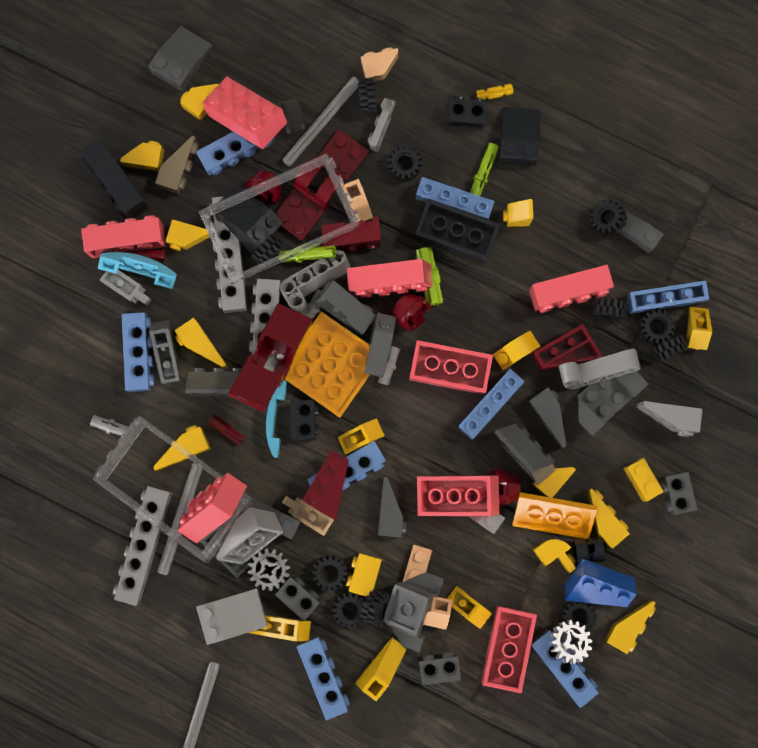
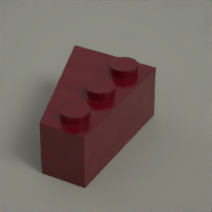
M373 217V221L362 222V219L355 220L356 223L340 222L321 225L323 247L334 245L336 250L347 249V252H356L358 248L376 250L377 247L381 246L379 217Z
M584 324L531 354L540 371L559 368L560 365L568 362L579 364L602 357Z
M331 450L302 502L337 521L349 459Z

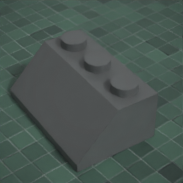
M194 368L193 372H188L185 393L189 396H228L242 368H232V372H224L223 368H213V372H205L204 368Z
M516 424L495 431L501 446L537 485L556 471L553 465L555 463L549 454L544 455L540 451L542 447L537 441L534 440L532 442L528 438L530 435L525 428H519Z

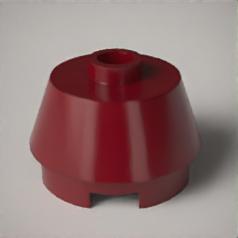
M258 171L245 184V191L269 208L272 204L276 205L281 199V180L270 172Z
M408 293L396 303L393 316L396 317V321L402 329L410 332L412 328L416 330L425 321L423 316L426 310L430 311L431 305L426 302L424 297Z
M502 468L491 470L488 476L499 475V507L517 501L520 494V480L517 474Z

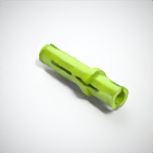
M488 143L477 175L473 177L474 182L470 193L481 196L484 185L488 183V175L500 148L498 145Z
M334 245L307 249L298 247L295 250L280 251L279 259L281 263L291 261L300 263L304 260L335 258L336 247Z

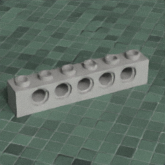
M214 197L212 198V204H209L210 215L214 216V222H211L212 234L216 236V241H213V250L217 252L218 257L215 260V269L219 271L220 277L216 279L217 289L221 290V297H218L219 308H223L224 313L247 311L241 242L211 210L223 198ZM224 232L231 233L228 240L221 239V235ZM225 251H232L233 255L231 258H223ZM228 269H233L235 271L234 275L230 278L225 277V272ZM229 288L236 289V294L232 297L227 296Z
M257 279V284H253V295H256V303H252V314H255L254 322H251L250 332L254 333L253 341L249 343V352H252V355L256 350L259 336L267 324L261 323L260 317L263 314L271 316L276 305L280 304V280ZM265 295L271 297V301L268 304L261 303V299ZM269 355L263 368L273 372L276 367L277 355Z
M147 486V489L143 490L141 494L143 503L141 508L137 509L135 519L138 520L136 526L132 527L129 536L132 540L130 546L127 545L124 552V557H126L125 564H121L119 569L120 581L115 584L113 589L114 600L134 606L140 605L172 492ZM151 502L157 505L155 513H151L148 510ZM145 521H149L152 525L149 532L143 529ZM139 540L146 542V548L143 551L137 547ZM135 558L141 563L139 569L132 567V561ZM129 577L135 581L133 588H129L126 585V580Z

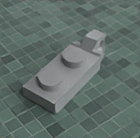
M384 98L380 105L382 113L376 117V128L374 133L371 132L368 138L372 151H379L396 105L393 100Z
M117 270V274L106 271L100 279L102 283L130 302L136 304L140 301L146 306L151 302V299L143 294L146 290L119 270Z

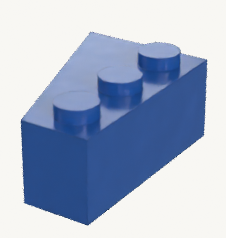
M585 559L581 560L565 583V601L628 607L637 595L635 578Z

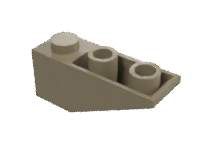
M194 136L190 137L161 165L155 182L158 188L180 194L181 189L184 190L187 179H185L186 174L191 171L193 161H191L192 156L196 154L199 146Z

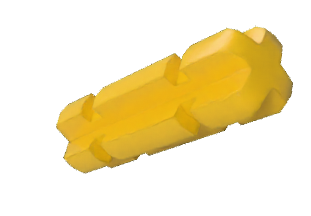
M509 83L505 84L504 87L500 85L487 88L486 91L482 89L478 90L476 95L477 98H481L483 101L486 98L489 100L502 97L504 94L507 96L513 94V86Z

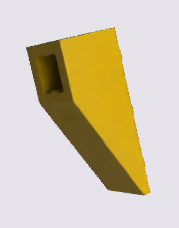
M589 489L587 493L590 505L597 506L594 520L596 534L602 538V541L609 549H613L629 535L627 531L629 528L623 520L619 521L614 516L616 512L609 504L607 506L602 501L603 496L598 490Z
M649 600L613 623L604 641L626 654L629 651L632 652L637 644L635 640L638 634L641 635L646 628L645 621L655 612V602Z
M392 637L356 681V685L373 700L377 701L389 686L407 649Z

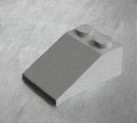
M648 401L637 404L639 410L672 432H678L677 436L689 437L694 436V433L700 432L702 409Z
M252 507L245 509L236 518L216 556L217 560L243 565L283 533L276 514Z
M257 588L196 607L207 645L268 626Z

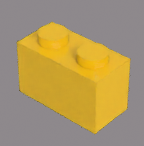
M644 458L638 459L623 468L643 502H647L664 492Z
M359 553L358 557L354 556L352 567L355 568L353 576L349 575L346 586L350 587L349 592L369 596V592H373L382 559Z

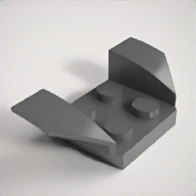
M635 371L587 386L577 396L579 423L593 436L615 413L649 384Z
M426 572L394 585L383 622L393 629L402 646L418 653L421 652L425 636L420 633L432 596H439L444 581L443 578Z

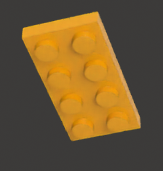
M520 492L512 526L589 540L597 513V506Z

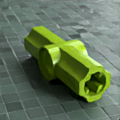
M432 247L416 250L417 259H423L430 263L432 269L433 287L427 288L428 291H424L426 302L431 307L443 304L439 285L440 276L435 265Z

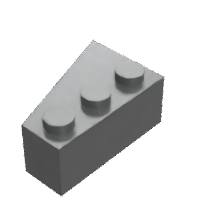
M334 280L327 282L314 300L315 303L359 335L364 334L376 317L372 313V308L360 303L356 296L348 293Z

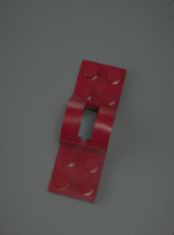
M338 129L320 155L314 156L304 166L294 183L293 191L275 213L283 222L280 226L303 242L329 207V200L337 188L341 189V185L347 183L368 155L369 150ZM323 167L331 174L325 179L316 194L309 192L310 190L307 187Z
M278 303L259 336L254 354L248 356L228 396L265 412L276 389L280 388L284 383L293 364L296 352L313 319ZM276 354L279 362L274 371L263 368L268 356Z

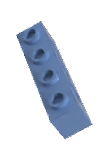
M232 132L196 151L210 176L211 174L217 175L223 171L222 168L228 165H236L239 159L245 156L250 157L254 155L260 147ZM273 138V139L265 146V148H267V147H269L270 145H272V143H273L272 141H274L275 139ZM235 144L241 145V149L238 151H233L232 147ZM218 153L225 154L222 160L215 159Z
M422 177L416 193V200L427 203V200L431 199L487 220L495 202Z
M706 281L630 292L626 295L627 303H629V314L653 309H667L704 303L709 300Z
M146 313L122 314L125 391L127 392L152 391L151 386H154V375L151 374L150 367H153V356L150 355L149 348H152V341L148 330L150 329L151 318ZM136 329L142 330V335L139 338H134L133 336ZM137 348L143 349V354L140 357H135L134 351ZM142 366L144 373L141 376H136V368Z
M509 369L458 428L473 440L525 381Z
M375 441L345 457L349 459L348 466L353 469V475L345 478L343 490L350 487L349 482L354 479L358 482L367 477L366 473L373 469L376 472L384 467L383 463L386 460ZM367 457L370 460V465L367 468L360 467V458ZM317 474L307 479L310 486Z
M546 629L532 641L531 646L575 703L581 708L599 694L596 690L598 686L591 677L589 679L586 678L583 674L586 670L580 663L570 664L568 671H561L560 667L563 658L556 659V655L549 656L548 654L549 648L554 646L549 644V642L553 641L550 634L556 632ZM575 678L582 679L580 687H573V680Z
M317 636L309 641L298 644L296 647L325 720L348 712L347 706L350 705L347 695H343L340 688L343 685L339 675L335 677L333 672L335 665L332 658L327 657L325 651L328 650L325 640H321ZM320 654L322 662L315 664L312 661V655ZM322 672L328 673L330 676L329 681L322 682L319 679V674ZM328 691H335L337 698L329 700L326 697V693Z

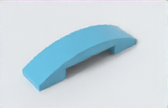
M124 252L101 253L98 269L117 274L119 268L155 278V285L173 289L177 275L171 269L155 260Z
M284 381L282 386L276 389L267 411L266 435L274 458H279L281 443L280 438H273L277 402L285 401L287 381Z

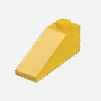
M195 318L174 330L177 334L175 339L180 346L185 345L191 351L224 369L228 367Z
M194 425L185 429L186 433H183L155 464L154 470L159 471L211 449L203 428H197Z
M265 615L268 626L248 632L291 641H309L311 621Z

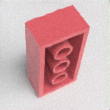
M226 77L202 102L210 118L261 149H264L287 124L285 115L280 107L229 77Z
M153 215L145 216L143 220H136L135 218L126 219L123 223L110 221L106 222V225L103 226L90 224L86 226L87 228L81 229L84 252L91 258L100 257L101 253L107 252L127 253L128 251H144L147 248L151 250L167 247L164 225L158 217L155 218Z
M423 259L347 268L349 292L361 298H371L372 294L389 296L390 292L407 294L409 290L416 289V292L428 291L427 288L433 287L431 264Z
M608 265L533 284L529 289L534 311H540L541 314L551 311L555 306H558L559 309L568 307L574 301H577V304L587 302L593 296L595 298H603L607 296L606 294L610 293L609 291L614 285Z
M417 340L409 380L484 395L487 390L493 355Z
M226 473L223 477H218L213 485L209 484L204 492L200 491L196 499L193 497L187 505L189 509L187 513L181 516L179 520L180 526L177 531L193 542L198 543L232 517L247 485L229 473Z
M499 475L417 477L418 516L499 515Z
M496 605L481 679L482 685L522 693L537 618L535 613Z

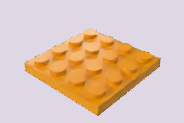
M320 312L305 334L285 380L341 418L370 376L369 374H364L369 344L323 312Z

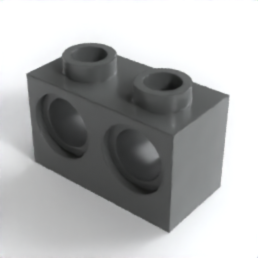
M689 472L662 477L661 488L667 497L665 506L671 515L697 510ZM674 479L680 483L677 490H674L671 486ZM678 498L684 501V506L681 509L676 506Z
M291 576L275 595L305 621L320 603L318 600L320 596L312 589L308 591L303 587L305 583L299 577L293 578ZM289 585H294L297 588L296 595L291 596L287 593ZM303 598L311 600L312 606L310 608L302 607L301 601Z
M453 652L442 653L441 657H434V654L423 655L422 659H419L422 685L461 680L457 654L453 655ZM451 661L455 667L452 671L448 672L444 670V664ZM428 664L434 665V673L427 674L424 671L425 666Z

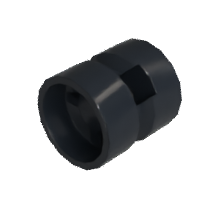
M601 537L589 538L588 541L585 539L573 540L576 565L582 559L591 560L593 563L604 562L605 553Z

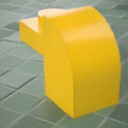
M528 331L494 353L493 356L501 369L505 370L541 346L532 332Z
M549 539L532 549L544 566L558 558L567 572L571 573L576 569L574 558L570 553L567 555L565 553L571 547L564 541Z

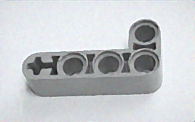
M336 250L335 258L320 259L281 282L279 288L290 309L306 315L309 311V306L304 297L323 287L327 282L347 273L350 263L343 251Z
M628 349L582 364L568 362L559 366L563 386L568 389H578L641 369L636 349Z

